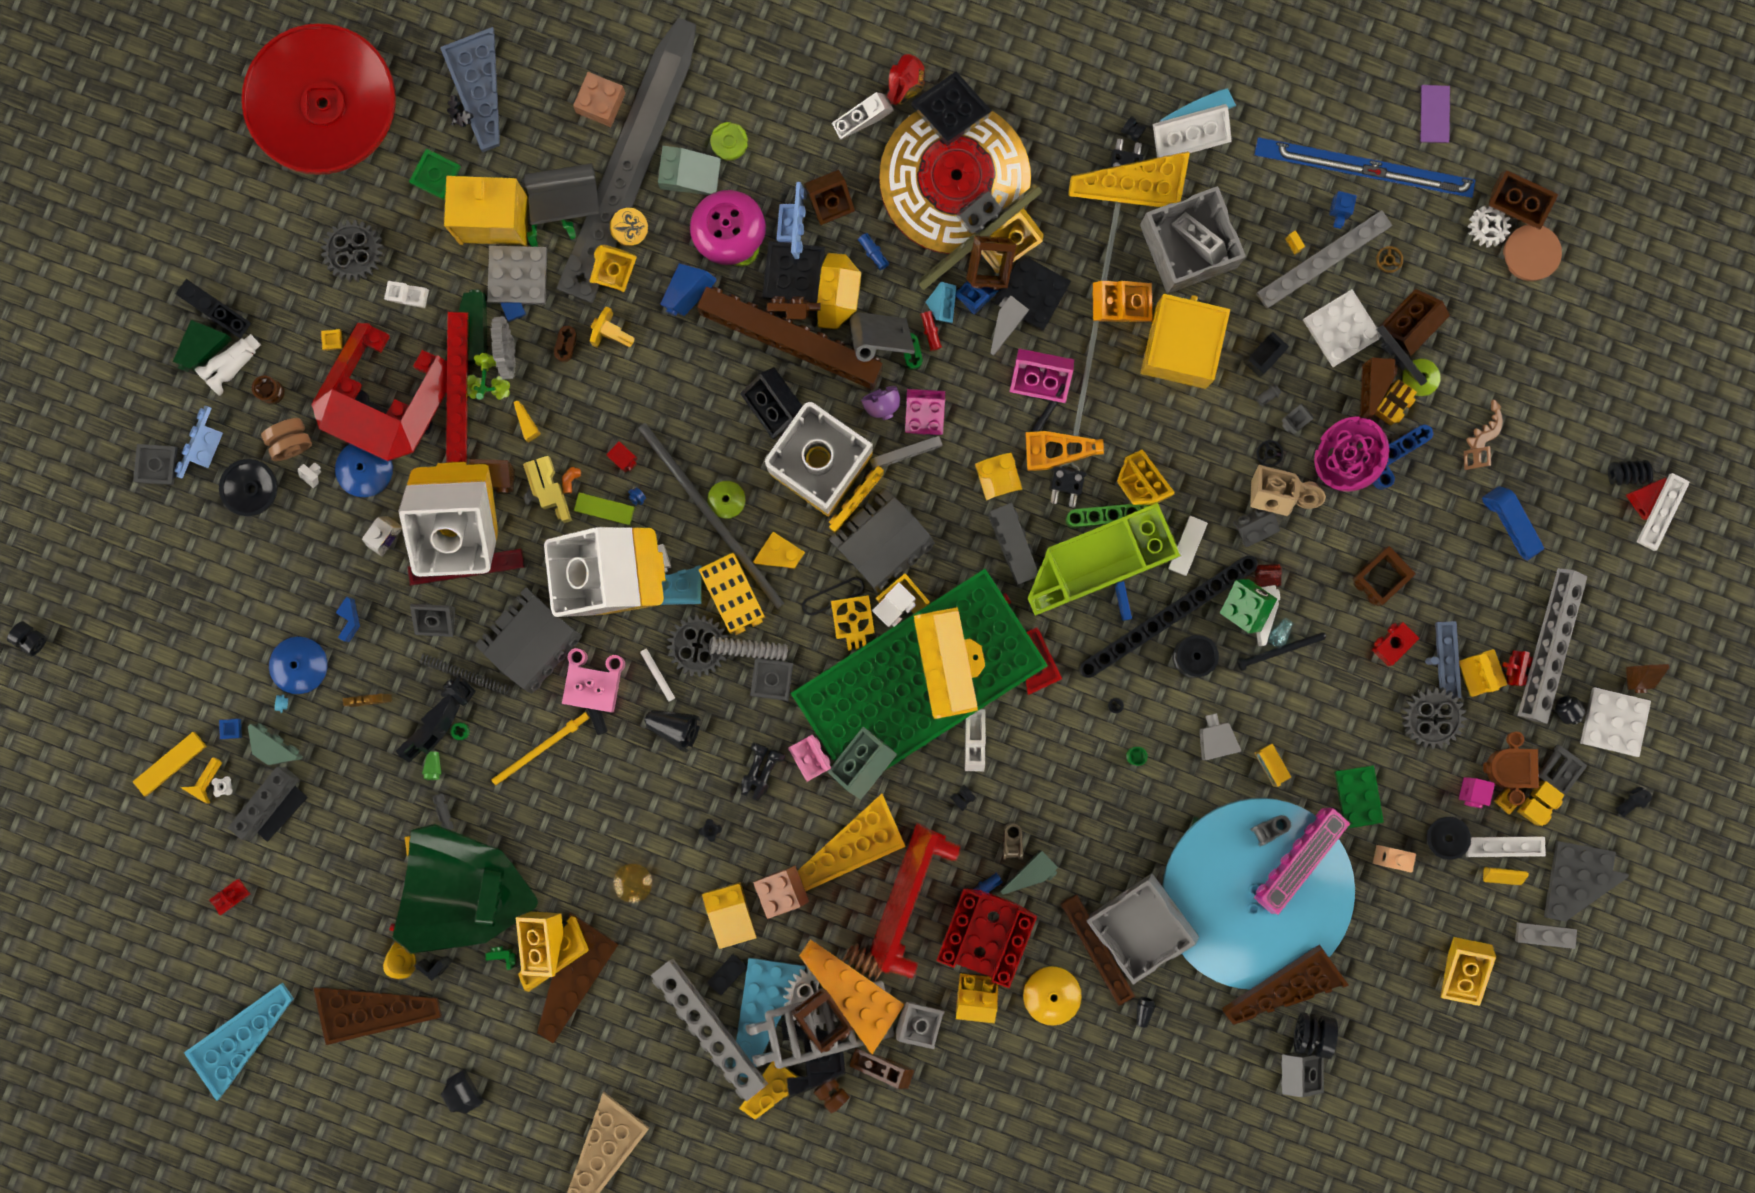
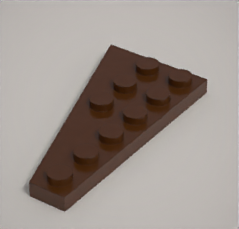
M570 912L568 919L571 916L576 917L589 951L561 969L551 979L537 1031L539 1035L551 1043L556 1041L619 945L572 912Z
M1319 944L1224 1006L1222 1010L1231 1023L1235 1025L1256 1018L1259 1013L1265 1011L1270 1013L1275 1011L1274 1008L1283 1005L1288 1007L1311 999L1315 994L1321 992L1329 993L1335 987L1342 986L1344 988L1349 985Z
M325 987L313 988L326 1045L442 1017L438 997Z

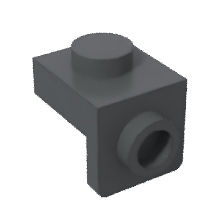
M1301 403L1282 419V426L1288 433L1292 432L1295 434L1314 417Z

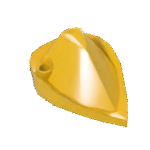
M394 942L383 963L385 974L395 979L410 977L416 969L414 967L416 964L415 955L409 953L397 942Z

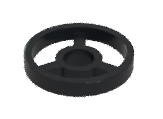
M1267 440L1258 446L1256 457L1263 466L1273 467L1278 465L1283 459V449L1278 442ZM1268 443L1276 444L1281 453H1277L1276 449L1270 447ZM1263 444H1265V458L1261 461L1259 457V449ZM1268 450L1273 451L1274 455L1272 457L1268 456ZM1275 456L1280 457L1279 461L1275 464H1265L1267 459H1273Z

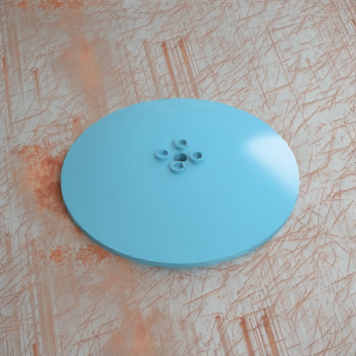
M1251 798L1223 805L1204 815L1179 840L1167 863L1162 887L1199 936L1196 945L1183 952L1182 955L1202 974L1224 985L1250 990L1319 944L1328 957L1339 946L1350 924L1355 901V882L1351 862L1339 839L1279 915L1270 913L1254 899L1258 887L1266 883L1270 872L1275 868L1277 869L1281 864L1280 860L1293 849V843L1305 834V828L1316 820L1317 817L1313 813L1300 806L1278 799ZM1280 815L1288 817L1291 821L1290 830L1260 847L1258 845L1259 840L1250 829ZM1277 820L1276 826L1279 830L1283 829V823Z

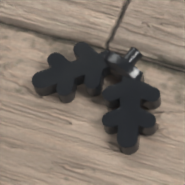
M452 95L451 100L447 102L450 108H447V112L450 114L451 124L453 126L458 124L460 127H466V124H471L470 120L474 116L468 111L460 113V109H457L460 102L457 101V96Z

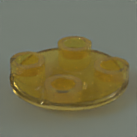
M632 863L623 866L617 871L613 884L616 894L622 900L635 903L649 895L653 881L645 867Z

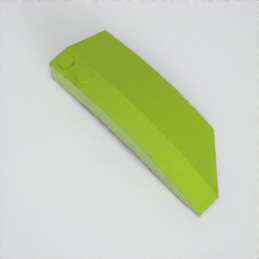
M1156 503L1094 530L1049 547L1028 596L1034 615H1039L1181 557V553L1159 504Z

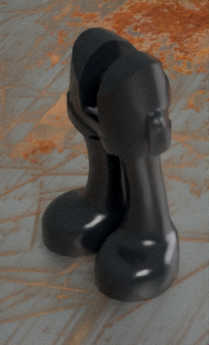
M753 742L751 749L755 752V757L748 775H744L742 778L741 795L747 797L753 784L757 788L754 790L752 799L759 801L769 788L767 781L773 767L777 762L784 761L786 755L770 749L767 762L760 777H758L760 766L769 748Z

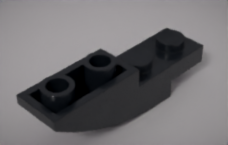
M185 279L175 293L240 339L252 324L188 279Z
M450 694L442 698L421 719L424 725L396 750V753L408 762H411L421 751L428 754L450 728L459 710L460 703Z

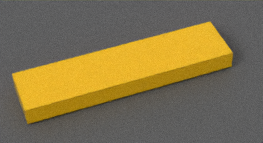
M192 732L137 777L133 783L144 797L148 796L207 746L196 732Z

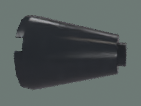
M661 710L648 712L644 720L648 729L682 752H688L689 750L686 748L688 746L692 747L695 743L700 726H697V721L701 722L700 717L697 715Z

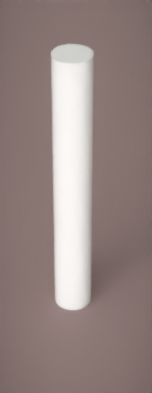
M647 648L642 650L640 653L668 702L672 701L675 697Z

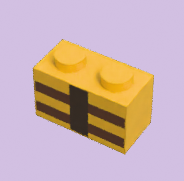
M1397 379L1387 390L1374 415L1390 426L1394 423H1399L1405 416L1403 411L1406 407L1410 408L1415 402L1414 396L1417 392Z

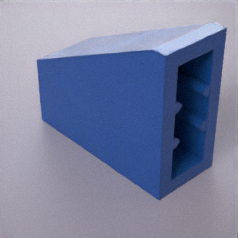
M679 263L660 305L665 307L666 312L673 316L677 314L685 316L701 299L706 286L711 288L717 279L705 270Z

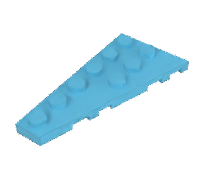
M749 957L736 1042L752 1063V1056L763 1054L770 1038L768 1030L750 1036L746 1031L745 1025L766 1021V1011L784 1007V1003L788 1002V1000L783 998V996L789 994L785 987H791L788 980L795 981L793 974L800 976V969L804 971L805 965ZM781 1016L773 1017L775 1028ZM733 1059V1066H732V1067H735V1066H736V1061H735V1059ZM740 1073V1077L748 1078L746 1074Z
M284 983L279 984L184 1052L216 1101L222 1097L294 998Z

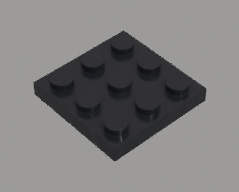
M957 71L911 103L915 111L947 146L992 115V110Z
M769 241L762 298L772 299L773 296H785V299L791 300L793 296H803L804 300H808L809 303H817L825 247L803 245V251L800 253L799 259H795L791 253L792 243Z
M1023 255L1018 259L1010 274L1008 288H1002L994 305L1001 308L999 304L1005 297H1014L1029 309L1022 320L1044 331L1071 281Z

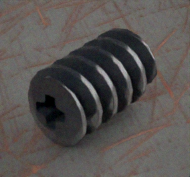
M1648 460L1611 462L1608 468V479L1611 485L1615 481L1618 486L1622 484V481L1625 485H1629L1630 480L1633 485L1637 484L1638 481L1640 484H1644L1645 479L1648 484H1651L1653 481V467Z

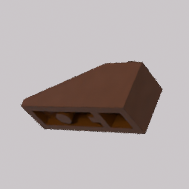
M1669 664L1626 667L1628 690L1635 689V693H1647V689H1655L1669 669Z
M855 1048L849 1067L897 1089H908L914 1073L913 1069L859 1048Z

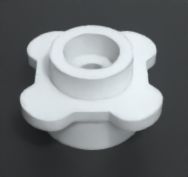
M225 776L223 779L214 778L212 780V785L214 786L213 795L215 797L232 794L230 777Z

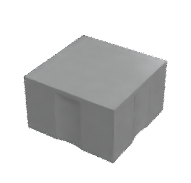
M1218 186L1192 195L1182 202L1171 203L1149 211L1140 223L1167 294L1234 270L1246 258L1238 235L1230 223L1228 210ZM1184 212L1188 213L1224 241L1228 255L1223 257L1219 263L1215 265L1209 264L1172 227V223Z

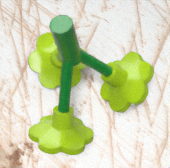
M487 353L475 355V364L481 366L482 379L476 378L472 374L468 376V396L472 399L477 398L481 400L486 392L491 391L498 400L508 397L510 395V383L500 376L492 379L491 387L487 388L485 386L486 372L492 366H496L493 355Z

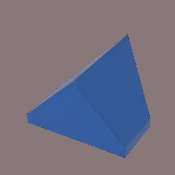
M967 281L956 291V297L975 315L1001 289L995 290L990 287L978 289L972 287Z

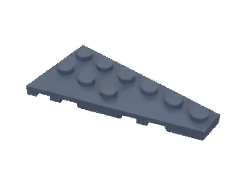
M491 27L440 47L464 109L474 116L470 120L471 126L482 152L500 146L494 28Z

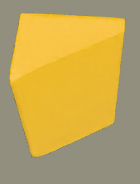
M1485 867L1483 881L1522 885L1529 876V873L1522 870Z

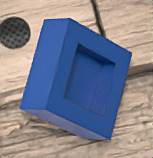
M241 719L219 720L220 739L242 738Z

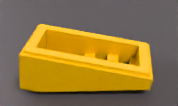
M515 401L514 406L523 437L527 442H530L540 436L541 433L522 403Z

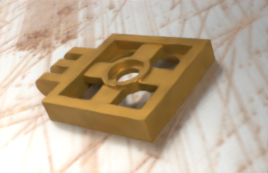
M392 694L343 698V706L350 707L392 702Z

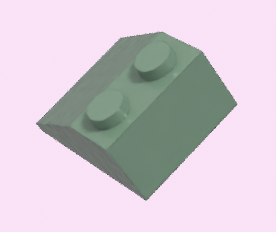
M663 146L658 185L662 190L710 195L717 192L721 158L683 148Z

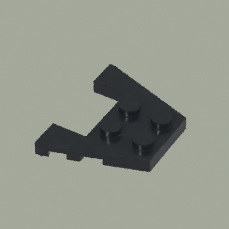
M782 1021L783 1041L790 1040L786 1021ZM795 1025L797 1039H803L804 1053L812 1052L809 1037L801 1026ZM817 1029V1040L821 1041L826 1037L828 1031ZM843 1051L805 1061L807 1077L787 1078L788 1098L844 1076L846 1071Z

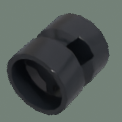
M21 621L9 632L7 641L17 648L20 647L21 651L32 657L41 651L47 641V637L37 630L34 631V628L26 622Z

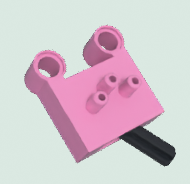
M578 648L572 649L568 653L569 667L562 704L588 708L597 735L604 734L608 730L601 711L614 712L621 671L625 668V661L618 655L609 656L606 660V667L609 672L581 668L587 662V653ZM580 652L582 660L576 663L573 660V656L575 653ZM613 659H618L620 661V666L618 669H613L611 667V662Z

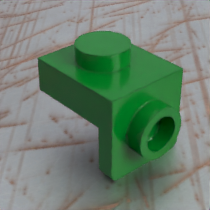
M503 946L491 947V951L485 953L486 961L506 959L507 970L513 969L514 965H516V954L513 953L512 948L503 949Z

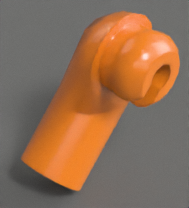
M571 467L562 476L563 494L572 493V481L574 478L581 476L579 468Z

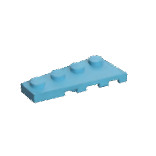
M696 566L689 570H680L669 575L665 574L666 581H662L664 600L661 605L702 604V576L698 570L702 566Z

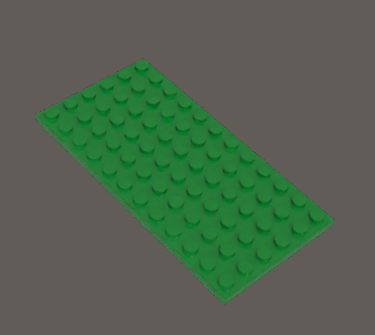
M986 569L975 574L791 693L834 762H836L862 727H865L897 754L885 769L887 770L977 712L934 719L914 616L958 607L964 640L971 639L982 646L985 667L978 677L972 678L978 711L1048 666ZM973 655V659L977 660L978 655Z

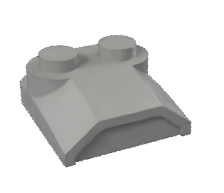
M906 1002L901 1010L896 1028V1040L935 1049L934 1045L945 1011L919 1005L915 1002Z

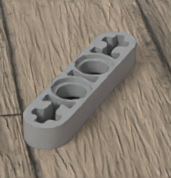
M940 436L877 456L869 461L874 470L877 466L884 467L937 449L943 445Z

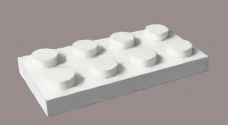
M1226 104L1153 124L1157 158L1187 151L1193 153L1232 142L1229 112Z

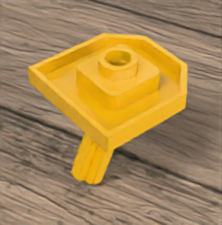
M605 307L591 325L593 329L590 338L592 346L598 348L604 336L610 340H616L627 347H631L634 343V337L621 331L622 328L610 323L613 312L611 308Z

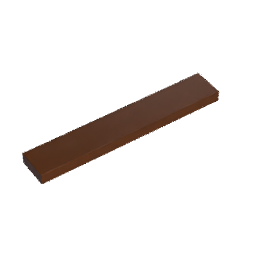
M1075 894L1061 902L1060 905L1118 1006L1134 998L1135 995L1109 949L1101 942L1087 923L1089 914L1078 895Z

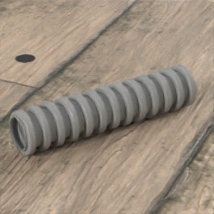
M712 637L710 639L709 651L711 654H714V652L716 654L722 653L723 655L728 653L730 656L732 654L738 656L739 654L740 657L746 655V657L752 656V658L758 656V658L763 657L767 659L769 657L770 660L775 658L776 660L781 659L785 661L788 647L786 644L781 645L777 643L775 645L773 642L771 644L765 642L764 644L763 641L757 643V641L751 642V640L745 642V640L739 641V639L734 641L733 638L728 640L727 638L722 639L718 637L716 639Z

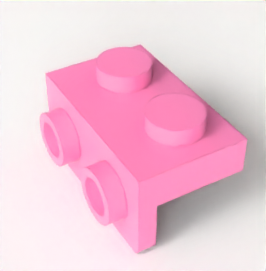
M813 735L788 748L806 782L831 769L829 758L823 754L820 749L821 744L816 737L814 738Z

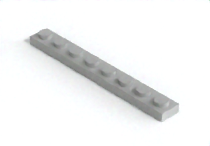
M1381 210L1257 292L1256 295L1266 309L1270 308L1393 225Z

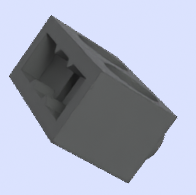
M984 190L959 211L956 216L969 233L973 234L975 232L977 234L985 228L984 224L989 220L993 221L1000 215L999 212L1002 208L991 193ZM986 202H990L992 206L988 213L983 209ZM972 214H975L977 217V221L975 224L971 225L969 223V217Z

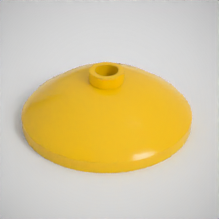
M1048 966L1035 971L1029 977L1024 987L1023 999L1027 1011L1035 1020L1045 1025H1060L1069 1021L1077 1013L1081 1004L1082 994L1078 981L1069 971L1061 967ZM1053 994L1057 995V999L1055 1001L1050 1000V997Z

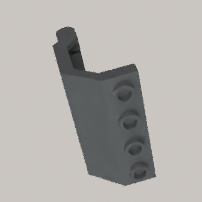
M886 488L879 493L886 504L877 495L874 497L875 502L881 506L877 512L871 505L866 504L864 507L872 516L862 508L850 519L858 529L849 521L846 523L847 528L853 534L847 537L840 529L837 531V534L844 542L836 534L828 539L864 576L878 594L886 590L895 579L900 578L907 568L916 564L919 557L929 552L935 544L932 537L918 520Z
M525 587L520 594L528 602L520 595L516 597L517 601L523 605V608L518 611L515 606L510 604L508 609L513 614L505 610L495 621L502 631L494 624L491 626L492 631L497 633L498 636L493 640L491 636L484 634L482 637L490 645L480 638L475 646L506 676L532 694L540 687L544 679L552 674L558 663L565 659L566 654L572 647L578 644L582 635L561 618L555 617L551 609L531 590Z

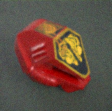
M905 54L900 58L897 65L892 66L889 73L890 91L887 94L891 104L902 105L921 92L924 86V65L916 56Z

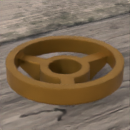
M1387 246L1378 252L1376 264L1381 271L1393 273L1402 266L1403 255L1396 247ZM1388 249L1387 255L1383 258L1382 262L1379 263L1380 253L1383 250ZM1391 249L1399 254L1400 264L1395 262ZM1386 258H1391L1392 263H1387ZM1382 265H1385L1387 267L1393 265L1398 268H1396L1395 270H1386L1382 267Z

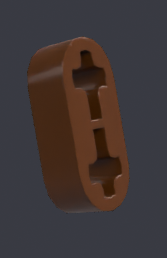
M563 326L558 333L554 355L560 362H568L573 355L577 333L571 326ZM568 330H570V333H571L573 336H572V337H568V340H567V343H566V342H565L566 337H565L563 334H564V333H567ZM564 346H566L565 351L568 354L561 358L558 352L563 351Z

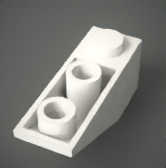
M876 92L832 122L842 140L880 121L893 112L894 109L886 94Z

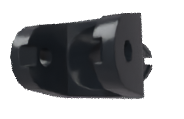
M1636 787L1627 792L1629 798L1615 809L1625 818L1636 807L1644 809L1651 801L1652 794L1643 787Z

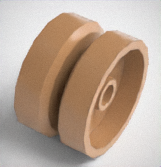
M300 418L281 421L261 433L264 444L271 446L268 452L273 461H282L295 457L312 446L309 435L303 433L305 427Z

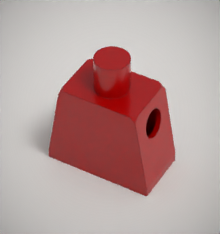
M1666 478L1626 494V497L1643 520L1648 519L1664 487Z

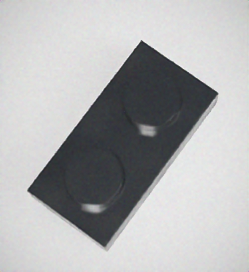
M733 953L709 979L707 984L719 995H722L747 968V965Z

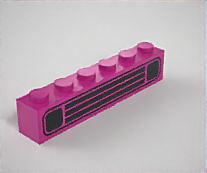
M1323 808L1317 813L1316 820L1305 828V834L1293 843V849L1282 857L1278 868L1273 869L1268 875L1269 879L1266 883L1260 885L1256 890L1257 894L1254 896V899L1270 913L1279 915L1350 825L1334 808Z

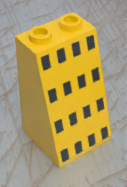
M734 553L698 569L730 634L735 633V635L745 632V627L751 624L755 627L763 623L762 619L766 617Z

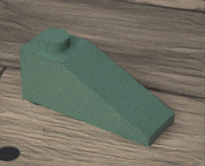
M1039 850L999 891L1004 895L1044 882L1046 879L1050 881L1057 874L1055 870L1058 867L1043 851Z

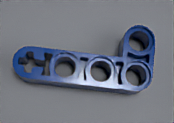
M1421 425L1389 444V450L1393 452V458H1388L1384 471L1373 482L1377 489L1383 490L1394 484L1395 477L1388 465L1432 439V428L1428 425ZM1422 432L1425 434L1423 437L1416 440L1415 436L1421 434ZM1403 440L1408 441L1409 449L1403 447ZM1381 476H1385L1387 478L1386 485L1381 483Z
M1498 486L1482 497L1485 506L1489 510L1497 512L1523 559L1528 561L1544 550L1541 540L1513 491Z

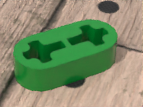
M910 333L912 341H915L913 343L915 359H919L917 365L909 363L911 360L910 353L903 354L907 367L911 370H917L921 367L923 359L918 338L915 334Z

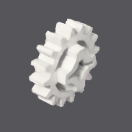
M1482 206L1480 211L1476 210L1473 213L1474 216L1469 219L1473 222L1468 225V228H1472L1469 235H1475L1473 241L1480 240V246L1486 243V247H1490L1492 243L1494 246H1497L1499 242L1502 243L1506 239L1504 236L1510 234L1507 230L1511 227V224H1507L1510 217L1505 218V213L1494 210L1490 206L1487 209L1485 206Z

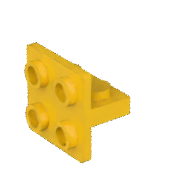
M1494 649L1459 660V667L1470 697L1486 692H1494L1499 690L1500 687L1507 685Z

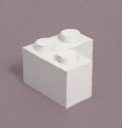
M898 583L872 612L888 627L891 625L895 627L902 620L900 616L905 611L909 613L916 606L914 603L916 598Z

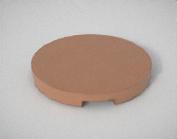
M1524 225L1516 229L1507 238L1503 255L1509 267L1508 269L1513 275L1525 281H1537L1550 276L1558 268L1562 257V248L1559 239L1550 229L1542 226L1541 230L1530 225Z

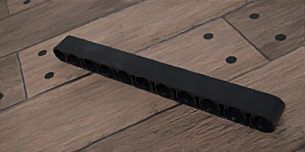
M1249 555L1240 558L1083 661L1078 667L1079 674L1084 678H1091L1234 585L1236 580H1241L1255 571L1258 566L1257 560ZM1244 560L1250 561V570L1244 568ZM1229 570L1235 573L1234 580H1230L1227 577ZM1212 581L1219 583L1220 588L1218 591L1212 589ZM1197 591L1203 593L1204 598L1202 601L1196 599L1195 594ZM1181 601L1186 602L1188 605L1186 612L1181 611L1179 608ZM1165 612H1169L1172 615L1170 622L1164 620L1163 615ZM1149 622L1156 625L1154 633L1149 632L1147 629ZM1133 633H1138L1140 635V641L1138 643H1134L1131 640V635ZM1117 643H1121L1124 646L1122 654L1117 653L1115 650ZM1106 654L1108 656V663L1102 664L1099 661V656ZM1085 664L1092 666L1093 671L1090 675L1083 672Z

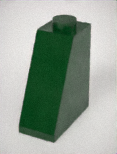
M190 320L172 362L178 364V369L185 372L195 371L194 369L197 366H204L231 342L232 337Z

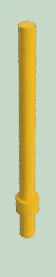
M585 712L575 720L572 719L567 722L564 728L491 779L494 785L502 782L570 732L573 733L579 729L578 726L590 719L588 713Z

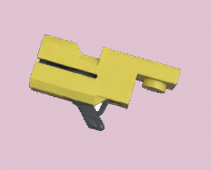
M545 456L536 459V461L532 460L524 463L523 466L529 481V489L523 497L525 504L529 506L532 500H539L541 508L544 510L557 506L558 508L555 509L558 520L561 519L564 523L572 521L562 487L558 482H553L555 470L551 458Z

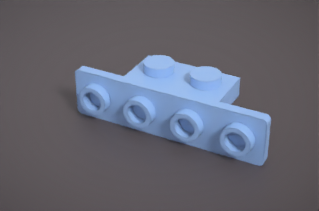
M796 182L795 204H779L777 241L792 242L791 253L795 259H799L800 253L803 251L801 235L804 234V225L802 224V217H805V206L803 204L807 198V191L801 182Z
M204 406V409L201 408L198 412L197 419L199 421L196 426L192 427L189 434L191 440L189 444H185L182 451L184 457L181 462L178 461L175 467L176 476L179 478H183L190 461L206 468L210 466L223 434L205 426L212 409L211 407Z

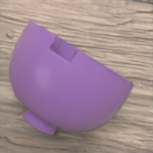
M897 386L886 387L887 391L879 389L864 396L861 402L866 412L875 418L882 417L883 420L892 418L893 413L900 406V395Z

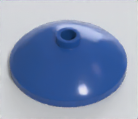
M349 444L341 451L336 460L335 474L340 486L349 494L363 498L372 497L382 492L390 483L393 475L392 460L386 461ZM360 464H363L362 470H358Z
M292 637L282 641L272 652L269 661V671L272 680L280 689L291 694H305L316 689L323 682L328 668L327 657L322 647L317 642L306 637ZM294 661L297 663L296 668H292V663Z

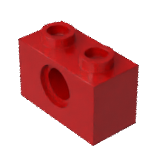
M1404 622L1393 623L1387 629L1388 633L1384 637H1379L1374 642L1375 647L1372 651L1387 666H1393L1420 639ZM1392 638H1395L1398 642L1396 648L1390 644Z

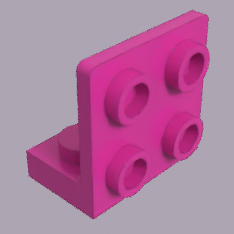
M907 389L905 433L943 434L945 391Z

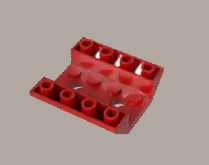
M963 888L936 961L953 968L958 964L990 976L991 982L1010 989L1037 916L1017 903L982 890ZM995 911L999 914V918L992 921L988 918V914ZM977 947H982L985 949V954L977 956L974 950Z

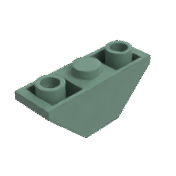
M258 723L248 726L252 754L267 765L302 759L303 756L299 754V750L296 747L284 744L283 738L276 734L271 735L267 732L268 728Z

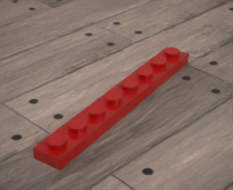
M448 312L446 463H467L468 313Z

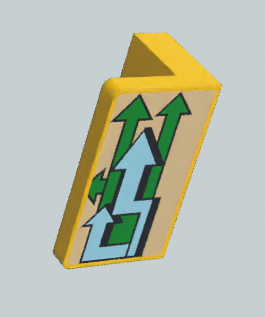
M1272 743L1255 752L1273 787H1279L1282 782L1291 778Z

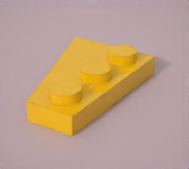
M772 1061L762 1074L768 1084L747 1102L744 1100L739 1109L756 1120L777 1102L788 1096L787 1078L799 1077L786 1067L776 1068L775 1062Z

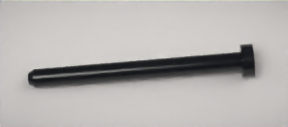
M1319 633L1243 659V657L1237 658L1238 667L1241 671H1244L1249 665L1325 640L1326 634Z

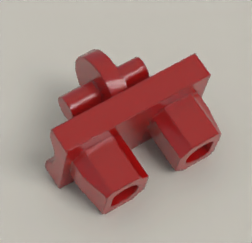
M1513 651L1509 662L1502 663V667L1507 668V685H1526L1529 676L1525 674L1526 668H1531L1533 657L1529 656V652Z
M237 879L209 899V901L221 916L249 896L250 893L241 880Z

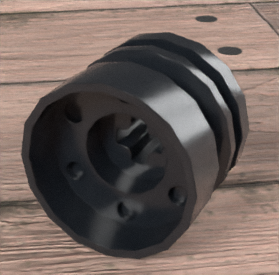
M1301 1012L1294 1030L1295 1052L1311 1055L1314 1050L1316 1057L1331 1059L1335 1053L1338 1039V1023L1336 1018L1321 1016L1317 1022L1315 1014H1310L1309 1016L1308 1013Z

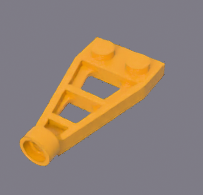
M1048 431L1026 432L1027 470H1048L1055 466L1058 467L1092 455L1104 454L1103 439L1095 440ZM1048 442L1060 443L1063 446V453L1058 457L1048 458L1046 456V444ZM1080 443L1082 451L1069 455L1067 453V444ZM1093 444L1095 445L1096 450L1092 449Z

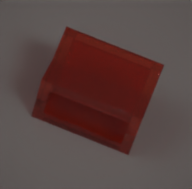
M1258 564L1255 570V584L1258 586H1281V566Z

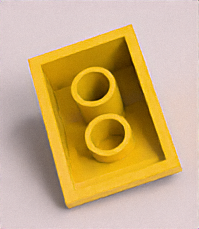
M1024 208L990 235V237L1011 238L1017 246L1013 262L1043 242L1042 231ZM982 250L981 254L998 274L1003 251Z
M741 882L702 894L719 949L757 938Z
M528 912L516 917L522 975L554 977L563 936L561 913Z
M1453 937L1447 957L1441 998L1480 1006L1496 959L1493 945Z

